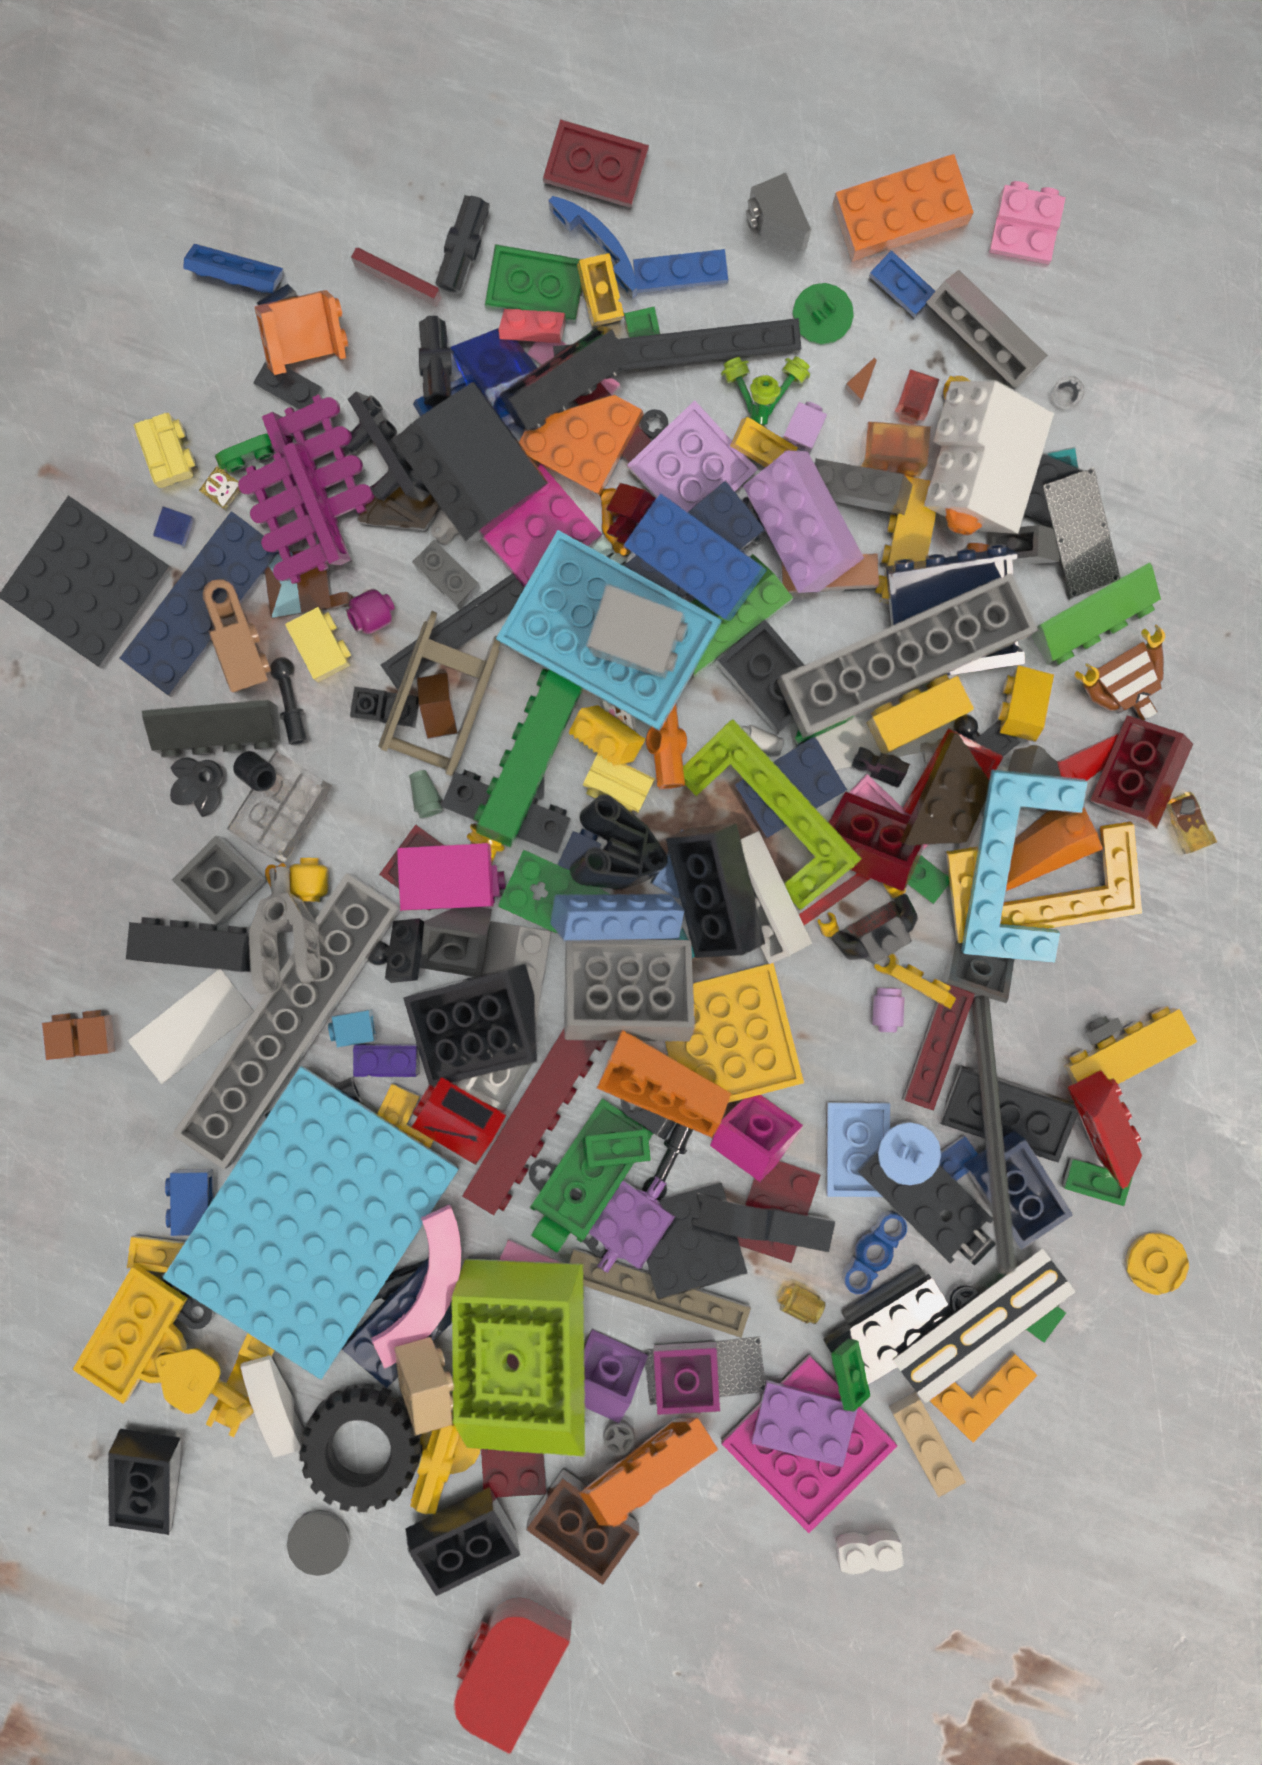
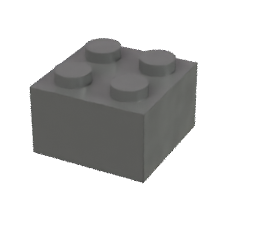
M217 835L172 879L215 924L222 925L267 881L223 837Z

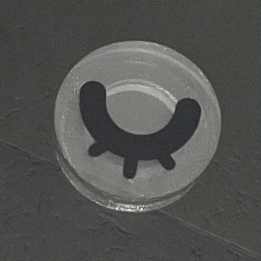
M1064 376L1053 386L1052 398L1061 408H1073L1084 397V385L1075 376Z

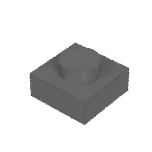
M1104 1016L1091 1023L1092 1030L1085 1034L1091 1044H1096L1123 1029V1026L1118 1017L1109 1020L1107 1016Z

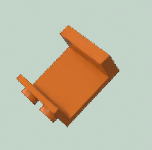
M327 290L254 306L266 364L274 375L285 373L286 364L334 353L339 359L346 358L344 348L348 347V340L345 330L343 328L340 329L338 317H342L341 305L338 298H334Z

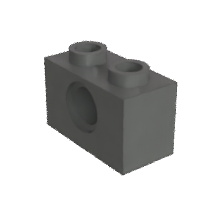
M435 540L412 561L414 566L458 610L481 589L479 583Z

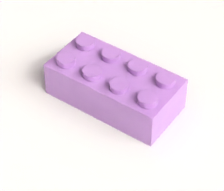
M808 451L784 452L743 486L798 593L820 592L864 559Z

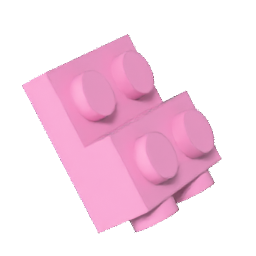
M1013 181L1010 183V186L1004 185L1000 194L989 253L1049 265L1066 197L1059 196V191L1050 187L1041 188L1040 192L1029 190V185L1021 181Z

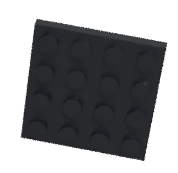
M68 495L1 590L0 599L93 664L102 668L172 567Z

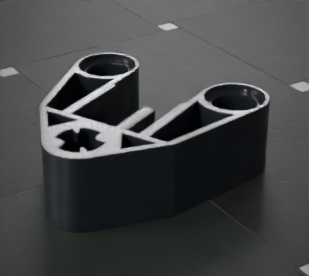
M599 795L581 810L580 822L582 826L589 832L607 840V845L604 846L603 850L596 847L590 848L571 863L570 874L575 882L584 886L623 890L648 881L666 867L668 863L666 852L649 827L609 795Z

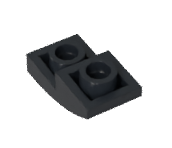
M354 686L350 717L386 723L397 693ZM407 696L397 725L416 727L419 707L418 696Z

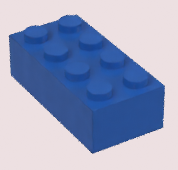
M661 493L624 544L634 554L728 621L732 620L767 571L763 566Z

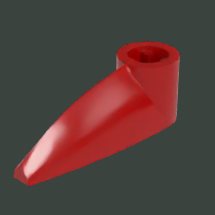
M1119 733L1058 760L1057 763L1061 777L1085 779L1088 781L1105 767Z

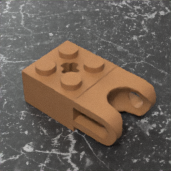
M217 579L210 581L203 589V599L214 629L208 630L229 690L232 693L267 681L265 673L271 672L268 661L263 652L259 654L257 652L255 643L260 642L254 624H247L235 589L225 580ZM216 588H223L227 592L226 600L222 603H215L211 598L212 592Z

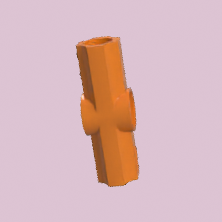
M676 703L661 730L658 731L651 727L646 735V747L651 754H654L657 787L659 789H673L685 786L682 754L687 746V736L684 729L679 728Z

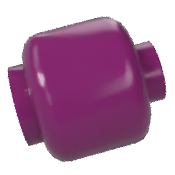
M373 588L352 598L349 601V609L346 610V613L355 631L361 630L368 635L391 624V612L395 610V607L387 593L382 595Z

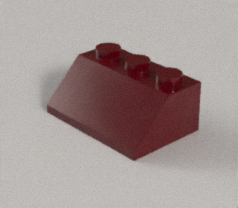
M1127 715L1090 800L1129 820L1157 829L1193 743L1184 733Z
M845 791L828 823L861 858L850 870L904 892L924 848V845L900 843L910 816Z

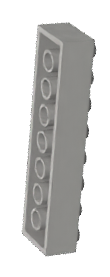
M1010 573L784 674L777 682L802 737L805 738L1023 640L1037 632L1038 629L1013 574Z

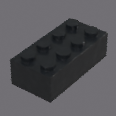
M737 823L688 828L667 837L668 851L682 907L685 910L684 916L695 958L740 956L766 944Z

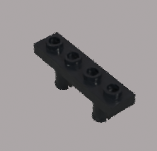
M356 391L348 398V401L359 417L360 423L351 431V441L345 447L348 451L355 454L365 443L372 439L389 469L384 476L370 486L372 493L379 500L385 501L388 496L401 486L405 495L423 501L431 493L392 441L396 437L397 430L382 414L383 407L381 403L372 395L366 396Z

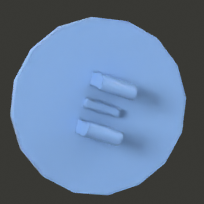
M907 1122L897 1124L886 1132L880 1141L878 1157L880 1166L888 1177L900 1184L914 1185L920 1184L932 1177L939 1166L941 1151L939 1142L932 1131L921 1124Z

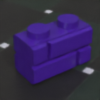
M356 1044L353 1046V1077H417L419 1075V1050L417 1044Z

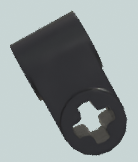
M621 1099L622 1109L629 1118L638 1122L656 1136L664 1140L667 1138L676 1122L644 1108L634 1107L631 1110L629 1102Z

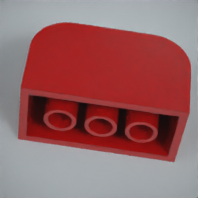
M511 1598L499 1604L491 1614L488 1622L482 1621L474 1635L475 1641L471 1648L473 1650L467 1649L459 1664L460 1669L456 1676L459 1678L455 1695L454 1711L460 1725L472 1735L511 1754L570 1643L572 1621L527 1598Z

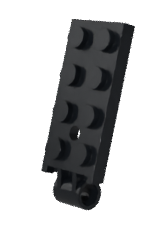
M878 1148L857 1169V1172L950 1264L955 1260L952 1256L959 1250L975 1266L995 1246V1242L981 1229L986 1222L991 1223L993 1218L940 1165L932 1177L920 1184H900L888 1177L880 1166ZM946 1209L950 1210L951 1218L948 1221L941 1220V1212Z

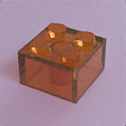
M868 421L861 435L859 466L904 474L914 478L920 477L928 465L931 427Z

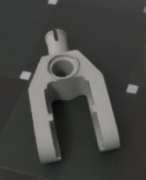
M276 867V872L274 868L269 870L271 895L260 899L249 930L251 978L253 986L259 994L277 991L280 987L277 935L280 932L293 931L294 948L291 951L292 955L295 956L296 972L302 981L301 984L318 981L321 976L318 925L303 900L290 893V870L287 867Z

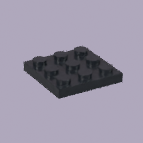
M722 1183L659 1200L662 1207L673 1214L675 1218L646 1260L657 1300L748 1274L736 1236L691 1224L692 1217L699 1218L702 1201L696 1199L697 1193L726 1200Z

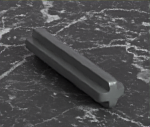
M915 1265L844 1309L842 1315L846 1322L850 1323L926 1275L920 1266Z

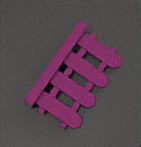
M318 394L312 397L313 404L295 412L292 407L285 409L286 416L284 417L274 412L262 416L275 453L281 452L285 456L282 447L292 443L291 436L293 435L296 443L305 445L336 524L338 523L336 517L354 509L359 514L367 511L365 504L373 500L374 494L370 486L366 484L356 485L353 477L362 471V460L354 455L345 457L342 447L350 443L352 438L351 432L343 426L334 428L331 418L337 416L340 412V404L337 400L331 397L323 399ZM317 424H323L324 433L305 440L302 431ZM334 452L337 461L319 469L316 468L315 459ZM292 476L295 485H297L294 476ZM345 480L348 490L328 498L325 488ZM304 504V508H305V510H306V513L309 514L308 511H307V508H306V506H305V504Z
M292 442L282 447L285 456H283V453L278 452L273 455L274 462L259 469H256L253 465L246 468L247 475L241 477L238 487L243 494H256L259 503L251 508V519L255 523H268L271 532L263 536L261 543L264 550L268 552L279 551L282 561L273 568L275 578L280 581L290 580L292 584L301 582L299 576L316 567H318L319 571H324L329 568L327 562L334 565H343L351 561V558L305 445ZM292 476H294L297 485H295ZM283 481L286 490L268 499L265 489ZM304 504H305V506H306L307 511H308L309 514L306 513V510H305V508H304ZM295 510L298 519L280 527L276 518ZM316 533H317V535H318V538H319V540H320V543L318 542V540H317V538H316V535H315ZM306 538L310 548L291 556L288 546Z

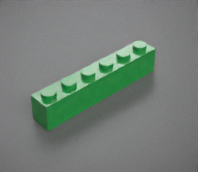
M544 668L536 684L540 687L536 697L530 696L524 712L528 714L524 724L518 722L511 739L515 740V744L512 750L506 749L501 758L499 766L503 770L499 778L493 776L486 793L491 796L486 805L480 804L474 817V821L478 823L476 833L510 848L583 691V688Z

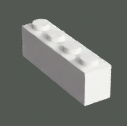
M758 831L741 839L766 943L760 947L768 963L771 964L811 945L812 942Z

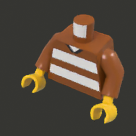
M1155 624L1156 631L1152 636L1146 628L1141 631L1142 637L1147 641L1146 645L1142 642L1097 669L1086 663L1085 666L1088 671L1085 676L1078 671L1075 672V678L1083 682V686L1093 703L1109 711L1116 710L1118 713L1133 706L1141 720H1146L1158 713L1149 698L1150 695L1162 689L1161 682L1164 679L1162 642L1165 639V632L1157 624Z

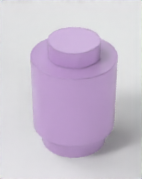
M877 988V995L873 997L872 1025L879 1026V1032H897V1027L904 1026L905 997L902 996V989Z

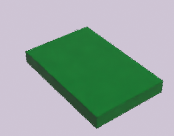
M495 244L485 308L502 311L504 309L560 312L565 313L566 322L576 323L582 291L577 264L582 259Z

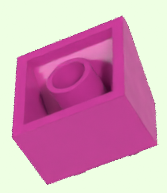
M762 1095L743 1099L721 1120L710 1146L760 1182L778 1164L802 1129L803 1124Z

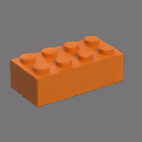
M955 154L837 191L833 200L835 214L851 262L967 225L974 213Z

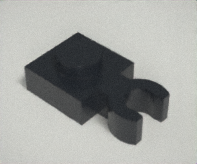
M859 747L851 766L862 771L868 770L871 772L870 777L899 788L908 772L910 764L902 761L895 755H887L881 752L877 756L869 749Z

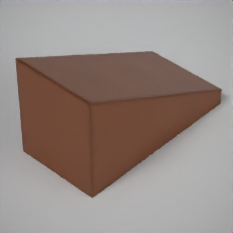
M875 357L845 386L846 391L859 404L863 400L877 361Z

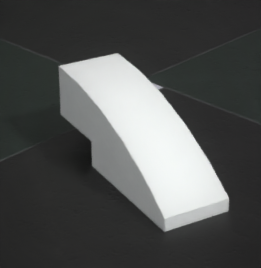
M271 1355L242 1363L241 1371L250 1403L273 1457L299 1451L302 1447L300 1439L304 1428L294 1412L295 1400Z

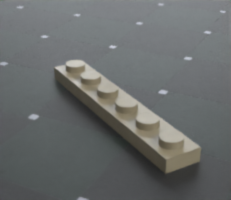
M576 1248L573 1249L569 1263L583 1264V1286L742 1338L751 1306L700 1289L657 1300L649 1272L614 1262L607 1273L602 1270L603 1268L597 1266L602 1260L601 1257Z

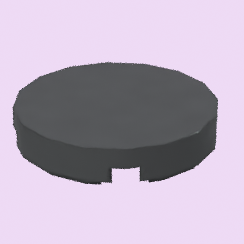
M324 1511L310 1512V1514L299 1518L290 1530L287 1540L289 1558L296 1568L306 1574L315 1576L329 1574L340 1567L348 1554L350 1545L349 1534L341 1519L332 1513Z

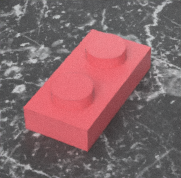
M504 309L499 326V337L505 340L561 343L566 323L565 313Z

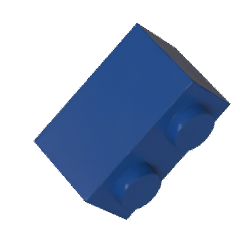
M179 1169L171 1172L170 1178H166L165 1194L170 1196V1209L166 1210L165 1221L166 1227L171 1228V1236H190L213 1201V1169Z

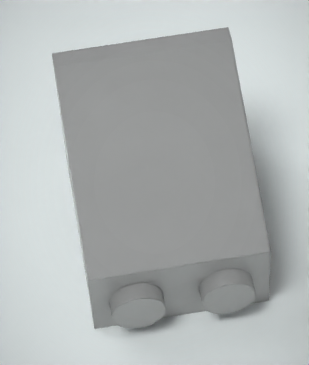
M606 585L587 647L594 657L666 679L668 671L673 672L675 669L678 654L674 653L677 642H683L688 624L684 623L685 617L679 611Z

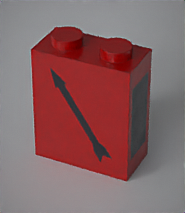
M441 1077L436 1087L429 1084L412 1113L417 1116L412 1128L476 1165L494 1139L507 1115Z

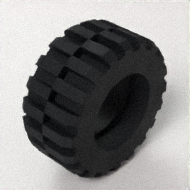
M356 1384L346 1386L344 1391L336 1390L325 1401L323 1400L306 1423L300 1439L302 1447L299 1450V1461L304 1462L302 1473L305 1479L311 1478L312 1484L310 1488L315 1494L319 1491L325 1494L323 1501L330 1506L334 1500L341 1503L340 1510L349 1512L351 1506L357 1507L358 1513L367 1512L370 1506H374L378 1510L385 1507L387 1501L391 1500L394 1502L401 1496L403 1489H407L411 1483L422 1454V1445L420 1443L422 1434L415 1435L407 1409L404 1406L403 1398L398 1396L395 1399L390 1396L392 1390L385 1387L381 1391L375 1390L374 1384H364L363 1388H357ZM351 1421H366L376 1425L384 1432L389 1440L391 1451L389 1460L381 1470L369 1474H360L348 1470L338 1461L334 1454L332 1443L336 1431L343 1424Z

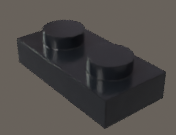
M265 361L253 384L292 408L299 410L313 404L312 397L318 394L321 395L323 392L321 386L286 366L285 373L274 375L268 369Z

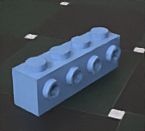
M670 894L555 895L550 924L563 940L679 939L685 910Z

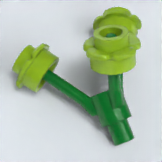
M797 356L793 360L785 359L786 364L782 368V372L787 378L781 387L778 386V381L771 376L762 375L754 378L753 384L750 385L751 396L743 380V377L750 374L747 366L749 361H742L740 357L727 361L723 364L725 370L721 372V376H725L727 383L737 381L746 402L748 413H750V419L765 426L768 424L769 416L791 383L794 381L802 384L806 378L809 379L810 373L808 369L810 366L803 359Z

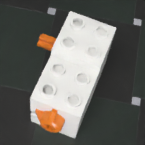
M996 380L951 382L933 442L941 446V450L937 458L924 506L945 516L948 528L962 535H971L975 531L1018 533L1054 413Z

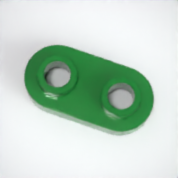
M268 433L218 452L215 455V459L219 469H227V472L231 473L244 468V463L253 459L262 461L274 455V448Z

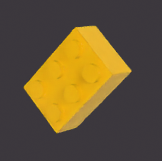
M946 674L926 685L927 691L921 693L920 689L917 688L898 699L900 704L893 707L892 703L889 702L871 712L872 718L866 724L880 752L887 754L973 711L974 707L958 675L949 679Z

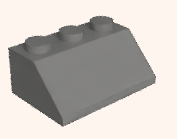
M491 921L482 974L526 963L534 991L535 1020L537 1023L552 931Z

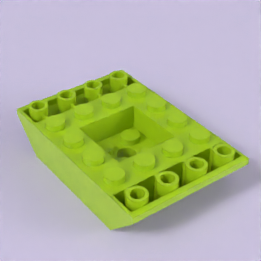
M465 1259L452 1294L453 1424L467 1448L585 1456L583 1264ZM509 1353L516 1355L519 1359V1368L517 1370H513L508 1366L507 1357Z

